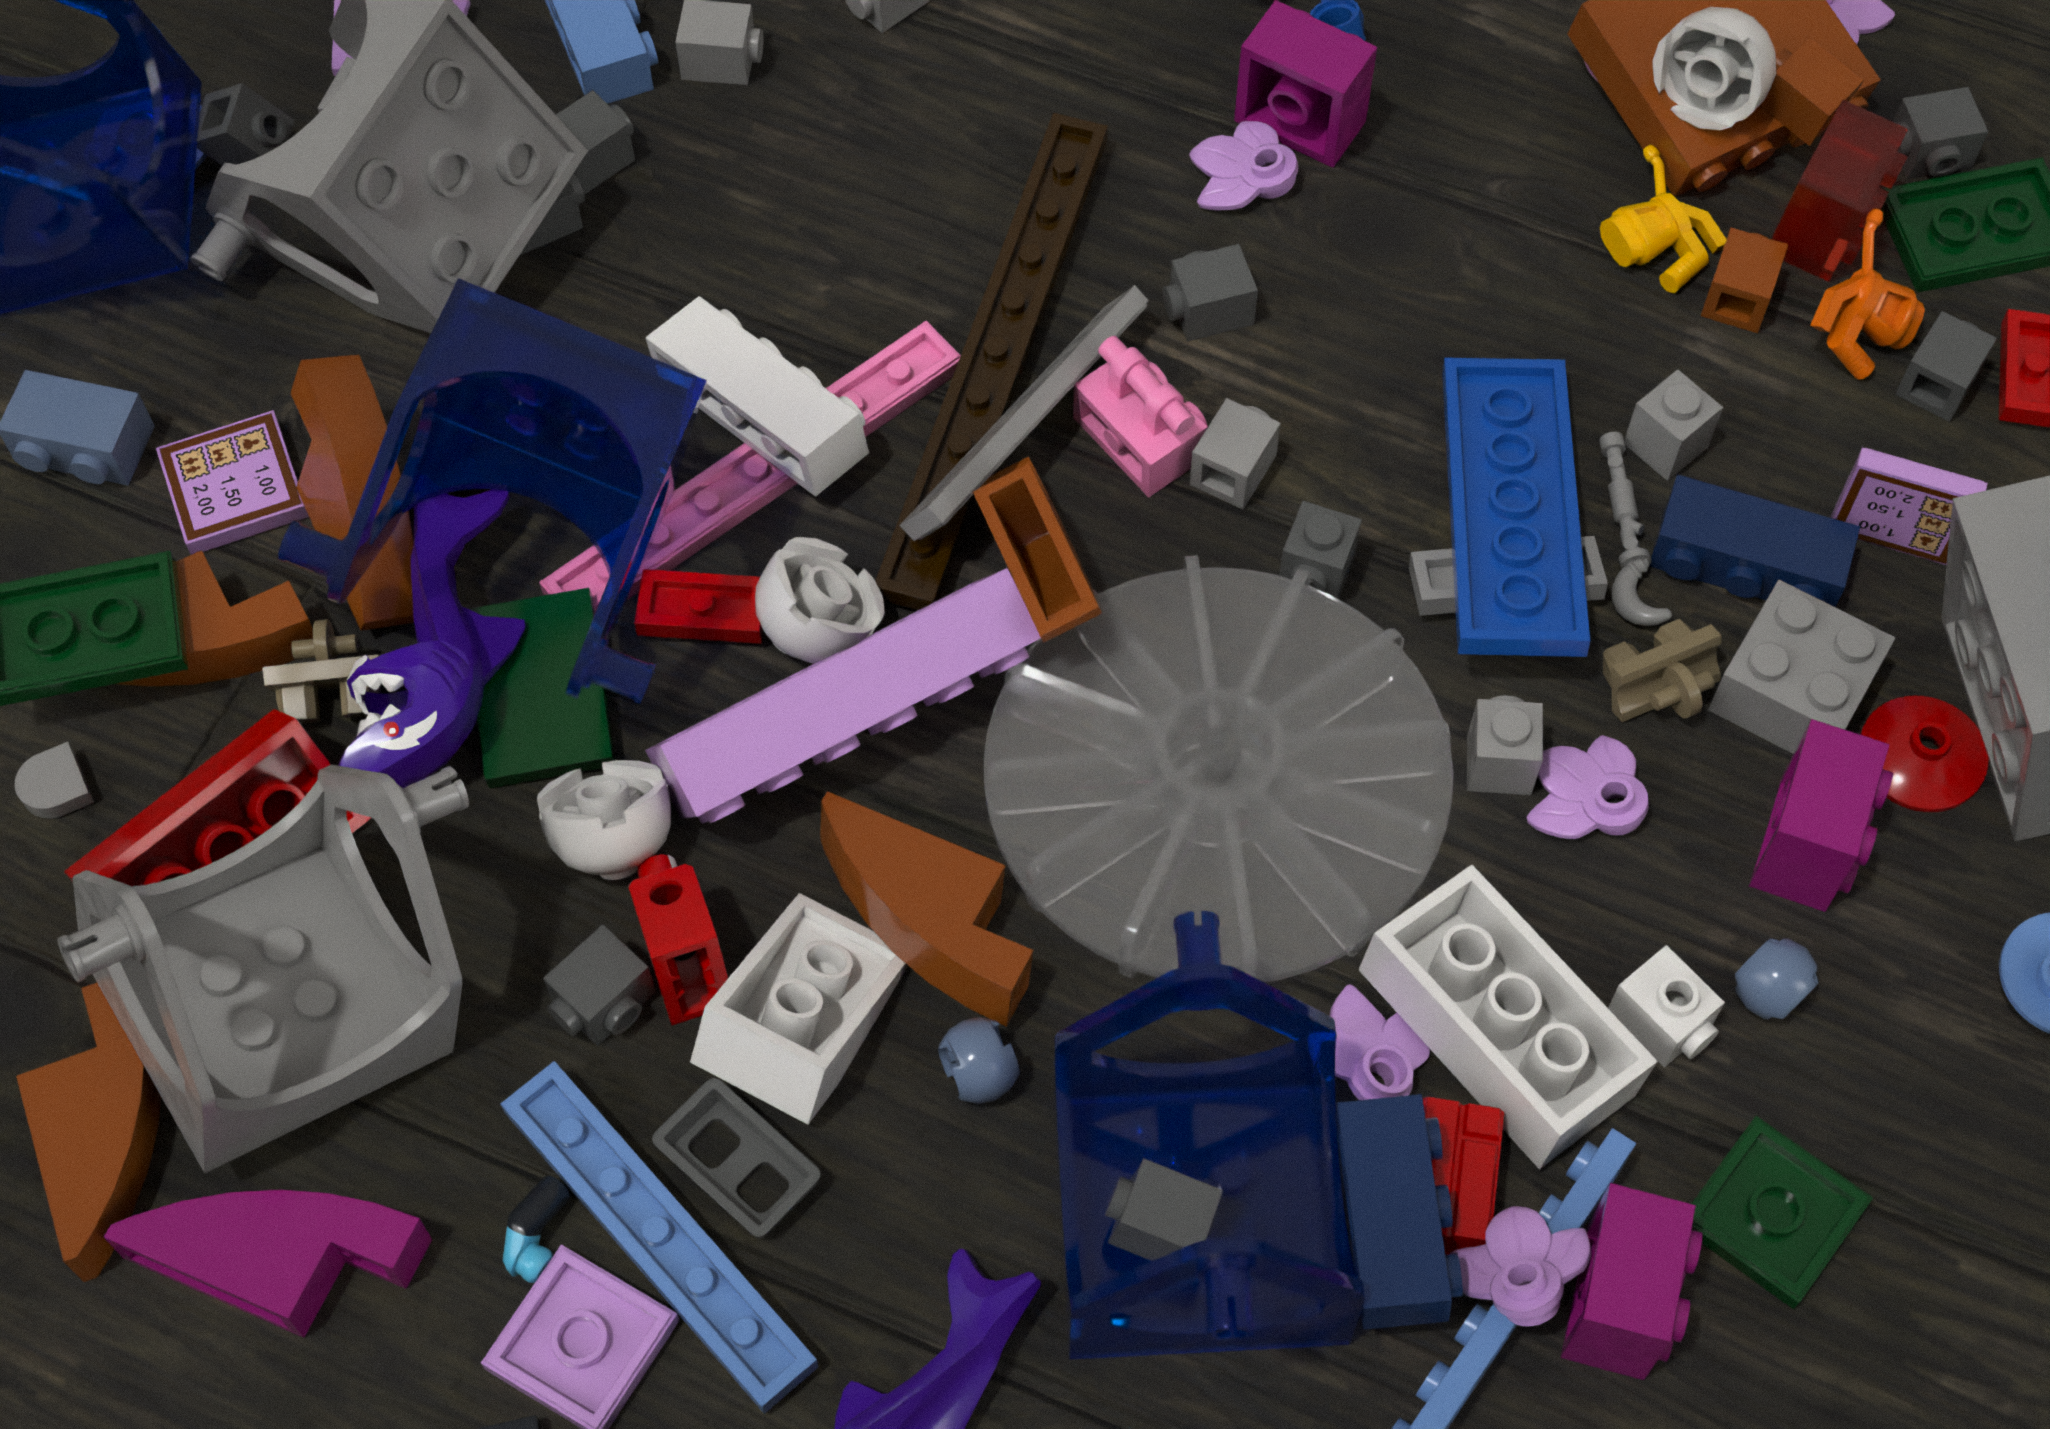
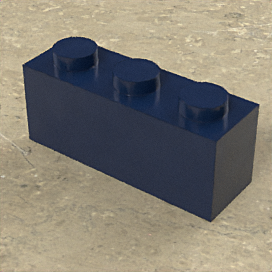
M1677 474L1665 506L1649 567L1663 570L1668 575L1677 579H1694L1725 588L1731 594L1739 597H1756L1763 600L1768 599L1777 581L1781 580L1836 607L1846 586L1861 526Z
M1422 1094L1337 1102V1134L1363 1330L1449 1321L1451 1297L1463 1296V1285L1458 1253L1445 1254L1441 1228L1452 1227L1453 1220L1448 1185H1435L1432 1160H1442L1443 1158L1438 1118H1425Z

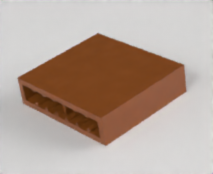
M1589 0L1582 3L1567 35L1642 149L1648 145H1653L1659 150L1660 157L1665 166L1666 185L1673 196L1676 197L1693 188H1696L1698 192L1706 191L1722 181L1729 171L1743 165L1746 170L1755 168L1770 158L1776 149L1788 143L1795 148L1805 144V142L1761 106H1758L1744 120L1738 121L1732 127L1723 130L1701 129L1678 118L1671 110L1673 106L1678 104L1668 97L1665 89L1659 93L1654 83L1652 61L1659 42L1683 18L1708 7L1734 8L1753 16L1767 30L1775 47V57L1784 48L1793 54L1810 36L1864 79V82L1846 109L1835 120L1842 126L1855 120L1869 107L1867 99L1881 79L1826 0Z

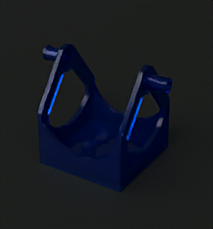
M54 0L106 19L119 34L114 45L94 63L70 73L29 78L0 75V314L188 269L202 81L134 0Z
M458 278L392 413L347 536L340 540L302 525L297 520H293L282 540L278 552V560L282 562L287 561L327 577L326 584L329 585L328 600L342 604L390 538L401 516L418 503L444 493L466 489L504 490L536 499L562 513L586 534L602 557L609 574L607 585L572 671L565 694L578 699L584 688L590 689L591 685L595 684L641 704L652 679L656 664L646 663L607 646L672 498L707 380ZM424 398L419 424L403 473L391 498L376 516L412 416L419 401Z
M1194 911L1182 913L1174 918L1173 928L1176 932L1178 957L1177 969L1167 972L1062 1029L1054 1037L1053 1097L1069 1360L1349 1345L1365 1301L1364 1283L1357 1278L1352 1260L1341 1188L1335 1101V1050L1337 1038L1335 1020L1235 967L1223 965L1219 935L1220 918L1214 912L1201 911L1202 925L1195 926ZM1228 1009L1294 1039V1041L1260 1053L1200 1063L1137 1062L1094 1052L1172 1012L1182 1010ZM1143 1158L1223 1190L1207 1239L1190 1244L1154 1261L1109 1244L1108 1240L1116 1220L1104 1216L1119 1176L1131 1180Z

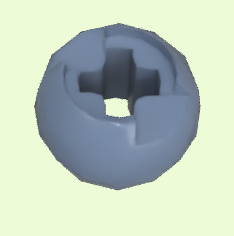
M1783 938L1781 941L1769 939L1735 973L1738 984L1735 987V992L1746 1009L1767 1020L1771 1017L1784 1019L1818 985L1816 976L1818 964L1806 947L1790 938Z
M982 1017L963 1020L949 1029L939 1044L938 1052L947 1078L954 1076L959 1091L958 1098L961 1101L974 1104L995 1101L1009 1092L1020 1074L1011 1043L1003 1045L998 1030L1000 1023L996 1020Z

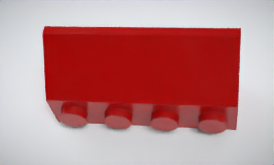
M273 709L64 872L72 882L74 875L88 870L133 887L165 881L200 869L235 852L278 823L311 790L318 780L319 770L331 764L296 718ZM346 811V817L352 833L371 819V817Z

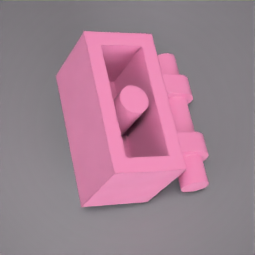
M1111 336L1101 344L1098 350L1107 363L1074 385L1073 418L1149 498L1191 469L1192 451L1205 433L1208 425L1198 407L1189 401L1184 403V397L1172 384L1168 383L1164 373L1156 364L1148 362L1147 358L1137 348H1127L1117 336Z

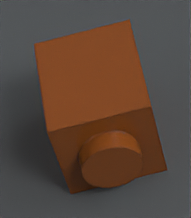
M1809 36L1793 54L1784 48L1775 57L1776 76L1768 95L1759 106L1810 146L1846 109L1864 82V79Z
M1730 228L1701 317L1758 334L1788 244L1769 239L1758 233H1748Z

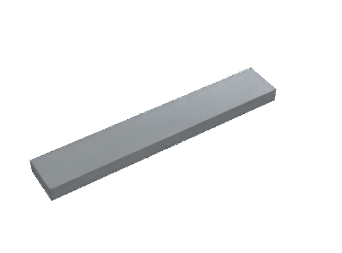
M1135 285L1104 306L899 525L913 541L917 539L920 541L944 526L974 494L973 491L979 489L1101 357L1098 352L1101 344L1111 336L1119 337L1148 306L1146 303L1149 300Z

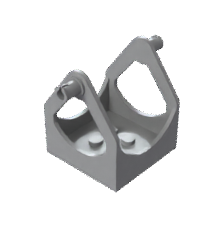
M341 0L329 28V33L335 43L356 60L349 75L322 111L289 140L253 160L237 165L224 163L217 174L205 207L213 217L216 225L190 260L194 265L198 266L200 264L198 268L210 277L223 281L227 276L226 273L246 245L254 246L368 313L461 343L588 150L452 0ZM253 196L270 201L324 238L366 277L376 292L364 288L276 236L250 212L249 209Z
M2049 475L1953 498L1941 620L1976 726L1981 733L1987 751L1988 763L2014 842L2050 834Z
M329 765L319 770L318 780L311 790L278 823L250 843L207 866L165 881L133 887L88 870L73 876L78 931L68 936L63 935L57 939L62 957L77 982L85 980L91 974L94 976L204 1173L453 1052L462 991V975L420 835V827L457 810L462 811L469 806L467 791L462 780L459 779L454 783L451 781L457 778V772L452 767L443 768L439 773L402 788L388 774ZM346 811L372 817L394 849L404 874L431 965L410 944L385 906L357 848L346 817Z

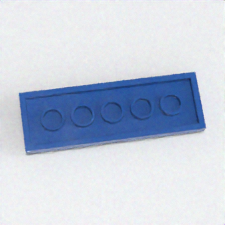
M1444 358L1442 377L1458 654L1587 657L1590 645V632L1565 360Z

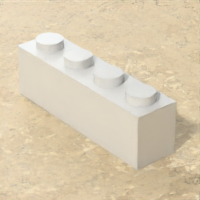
M698 296L645 337L658 378L815 497L869 454L863 429L865 418L858 406L848 397L841 396L838 398L824 388L817 376L808 368L801 366L798 369L787 361L770 340L764 337L757 339L750 334L730 311L726 309L719 311Z

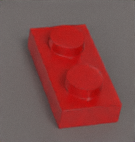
M2008 309L2001 322L1999 420L2050 427V314Z
M643 569L634 622L637 635L761 644L763 628L756 616L755 607L756 585L760 577Z

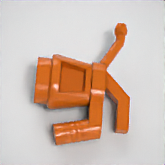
M1872 209L1866 217L1867 223L1863 231L1862 268L1854 272L1851 278L1826 289L1810 326L1818 331L1830 332L1827 337L1828 347L1854 378L1858 380L1868 377L1875 368V363L1856 341L1860 331L1862 330L1872 342L1879 346H1890L1895 350L1902 349L1911 343L1915 337L1925 312L1924 305L1917 300L1914 290L1883 279L1882 275L1873 269L1874 234L1877 226H1880L1883 220V212L1880 209Z

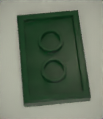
M2043 157L1879 190L1875 200L1876 205L1883 212V220L1916 293L2050 267V171Z
M171 551L0 583V706L188 670L177 561Z
M590 588L469 609L483 616L525 620L524 634L512 656L484 685L482 704L478 713V725L484 777L489 788L560 776L581 768V772L602 768L603 762L615 761L596 616Z

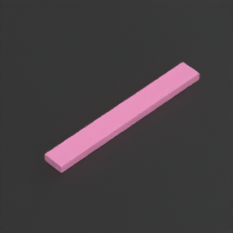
M926 320L826 389L838 398L841 396L848 397L858 406L865 418L863 429L866 437L950 380L954 375L961 355ZM744 443L541 580L539 584L542 593L549 595L590 588L597 621L639 592L643 569L672 570L798 483Z

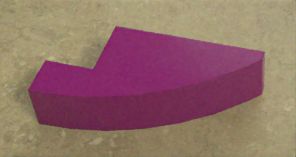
M293 1190L229 1192L184 1200L111 1224L104 1235L106 1241L123 1259L303 1338L307 1334L345 1263L407 1289L432 1242V1238L420 1218L374 1202L330 1193Z

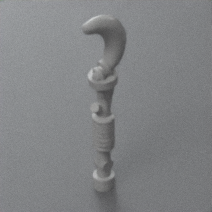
M1609 432L1602 435L1599 442L1601 453L1608 460L1612 481L1608 485L1614 522L1620 525V538L1625 550L1618 559L1622 570L1617 574L1611 588L1612 603L1616 612L1631 623L1643 626L1658 625L1670 620L1672 613L1667 608H1654L1646 605L1637 594V581L1642 578V572L1646 573L1648 571L1647 568L1651 563V556L1647 549L1640 548L1636 538V534L1641 535L1643 533L1644 525L1637 522L1639 515L1633 483L1626 477L1622 456L1626 451L1624 436L1619 432Z

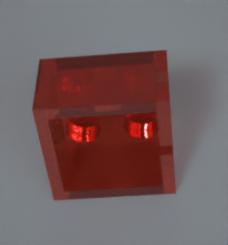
M1842 100L1799 180L1773 234L1772 240L1788 244L1783 261L1828 282L1840 261L1852 265L1863 244V231L1858 229V226L1864 229L1868 213L1872 209L1881 210L1889 193L1880 188L1879 185L1891 189L1908 157L1897 152L1908 131L1907 128Z

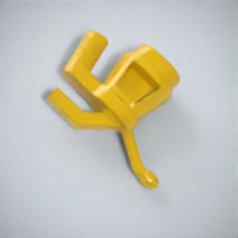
M1648 145L1643 149V155L1646 161L1652 164L1654 169L1656 196L1647 202L1622 206L1612 212L1610 218L1601 222L1600 234L1614 260L1623 267L1632 264L1644 265L1672 245L1680 258L1659 276V281L1666 291L1676 293L1709 263L1708 253L1692 227L1696 228L1712 254L1723 250L1726 238L1708 211L1680 202L1671 193H1666L1663 160L1660 157L1659 150L1653 145Z

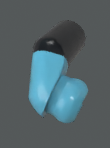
M552 1176L543 1177L508 1216L502 1261L511 1276L521 1275L529 1283L537 1281L553 1257L551 1250L539 1245L542 1229L570 1199L567 1188L562 1182Z

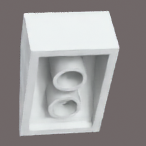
M799 893L705 1006L690 1063L792 1117L809 1124L841 1081L908 965L897 957L873 930Z

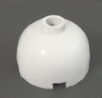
M1708 7L1686 16L1659 42L1652 61L1654 83L1658 92L1660 93L1665 89L1668 97L1678 104L1671 108L1678 118L1701 129L1723 130L1747 118L1765 100L1776 76L1775 47L1767 30L1753 16L1734 8Z
M796 537L789 540L783 549L775 552L756 585V616L766 635L783 653L809 663H817L846 648L849 649L859 644L861 640L871 636L885 614L884 602L874 578L865 568L857 576L850 567L842 563L848 554L839 547L817 538Z
M632 760L603 762V775L583 779L581 768L565 773L549 782L537 797L541 828L549 847L568 867L591 875H600L607 880L622 879L634 874L644 860L652 857L661 848L667 839L671 826V804L666 779H663L661 769L654 764Z

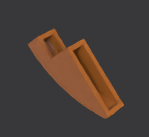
M360 355L301 360L290 394L312 440L296 489L360 630L414 623L410 560L414 541L407 502L388 428Z
M1029 456L991 475L979 489L973 491L1043 642L1102 614L1098 600L1076 551Z
M201 550L177 561L188 670L117 684L135 686L194 685L249 675L263 671V667L284 665L294 661L292 641L313 639V628L289 581L230 607Z
M827 791L821 801L820 840L844 892L864 921L897 957L928 983L965 1007L989 1019L996 1020L1001 1025L1007 1027L1029 986L1034 950L986 930L1001 903L1006 865Z
M98 983L81 988L97 1047L16 1076L63 1262L83 1282L97 1278L114 1251V1248L104 1238L110 1225L132 1216L149 1170L159 1126L161 1106L160 1093Z

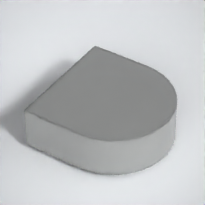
M68 741L32 756L20 767L16 774V794L26 809L35 816L57 818L94 803L76 754Z

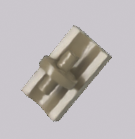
M1679 618L1659 628L1654 634L1653 649L1640 654L1632 644H1627L1625 641L1605 649L1603 653V675L1612 689V712L1621 722L1655 709L1659 711L1668 706H1672L1675 712L1682 718L1687 719L1699 714L1703 706L1701 693L1713 688L1715 683L1721 680L1716 652L1717 647L1722 643V635L1712 624L1694 631Z
M330 619L314 621L313 639L292 641L294 660L315 657L316 661L263 667L264 686L276 693L279 711L296 718L300 725L321 721L318 690L340 688L342 716L346 719L367 718L368 716L363 713L359 704L351 697L347 684L348 676L355 662L363 656L337 659V655L358 653L357 635L335 636ZM369 655L368 658L372 660L380 655ZM382 684L377 690H373L367 685L366 691L382 694Z

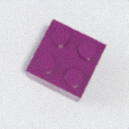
M1275 0L1241 46L1234 121L1239 124L1242 121L1266 123L1277 131L1279 143L1334 168L1366 122L1377 47L1355 34L1346 33L1314 18L1305 11L1296 10Z
M1814 719L1810 720L1781 777L1749 887L1826 912L1837 891L1849 893L1859 865L1865 866L1871 854L1877 835V828L1870 826L1875 809L1880 810L1892 782L1893 772L1883 769L1889 744Z
M1613 1183L1609 1184L1586 1227L1591 1245V1257L1586 1269L1576 1277L1560 1358L1640 1380H1645L1658 1360L1668 1361L1673 1341L1680 1343L1686 1330L1690 1300L1680 1298L1679 1295L1686 1273L1693 1274L1696 1269L1702 1245V1232L1691 1230L1696 1205Z

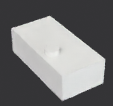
M1473 865L1467 867L1377 930L1359 967L1362 975L1480 1105L1496 1107L1504 1111L1503 1130L1539 1170L1635 1097L1658 1062Z

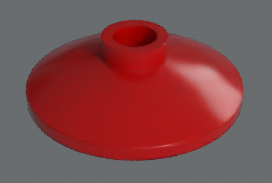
M1916 695L1895 698L1873 711L1862 727L1860 735L1889 744L1883 769L1893 772V778L1886 798L1899 806L1920 812L1951 810L1972 798L1986 777L1989 758L1978 727L1965 713L1945 701ZM1920 738L1933 742L1938 749L1925 747L1921 743Z

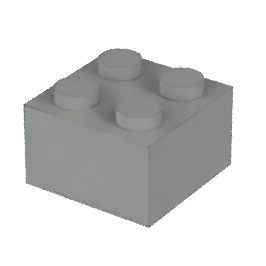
M1778 580L1726 669L1708 710L1794 754L1811 719L1846 730L1896 637Z

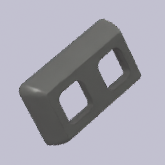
M717 1078L707 1080L652 1136L653 1144L756 1238L766 1237L818 1184L820 1178V1170L816 1165ZM721 1122L740 1139V1145L720 1166L708 1168L689 1151L691 1143L710 1124ZM767 1165L772 1167L789 1183V1188L768 1211L759 1213L752 1209L737 1193L739 1187L759 1167Z

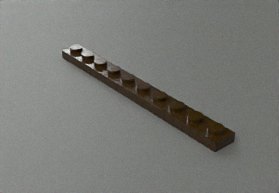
M1053 113L876 577L875 582L883 596V601L920 610L938 601L976 500L975 495L973 494L944 526L920 541L918 539L913 541L899 525L1009 409L1108 141L1107 125L1058 113Z

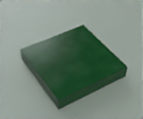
M1755 1116L1691 1203L1696 1205L1691 1230L1702 1232V1244L1794 1310L1873 1197L1758 1116Z

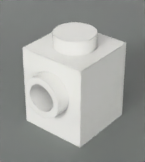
M1665 945L1618 985L1608 1009L1665 1068L1682 1052L1689 1059H1692L1708 1046L1719 1033V1030L1713 1023L1725 1002Z

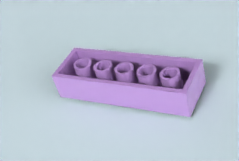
M1008 568L947 595L873 633L871 636L861 640L859 644L814 663L645 751L651 763L661 769L663 779H666V784L668 785L670 800L680 819L698 817L701 824L707 821L712 823L745 806L740 794L754 787L758 794L765 791L769 793L803 776L804 774L798 764L809 758H812L815 765L823 761L827 763L856 749L861 745L856 734L868 729L870 735L881 731L885 733L918 716L913 704L921 700L924 701L926 707L937 702L943 703L971 689L974 685L969 675L978 671L980 677L983 678L992 673H1001L1030 658L1025 646L1041 639Z

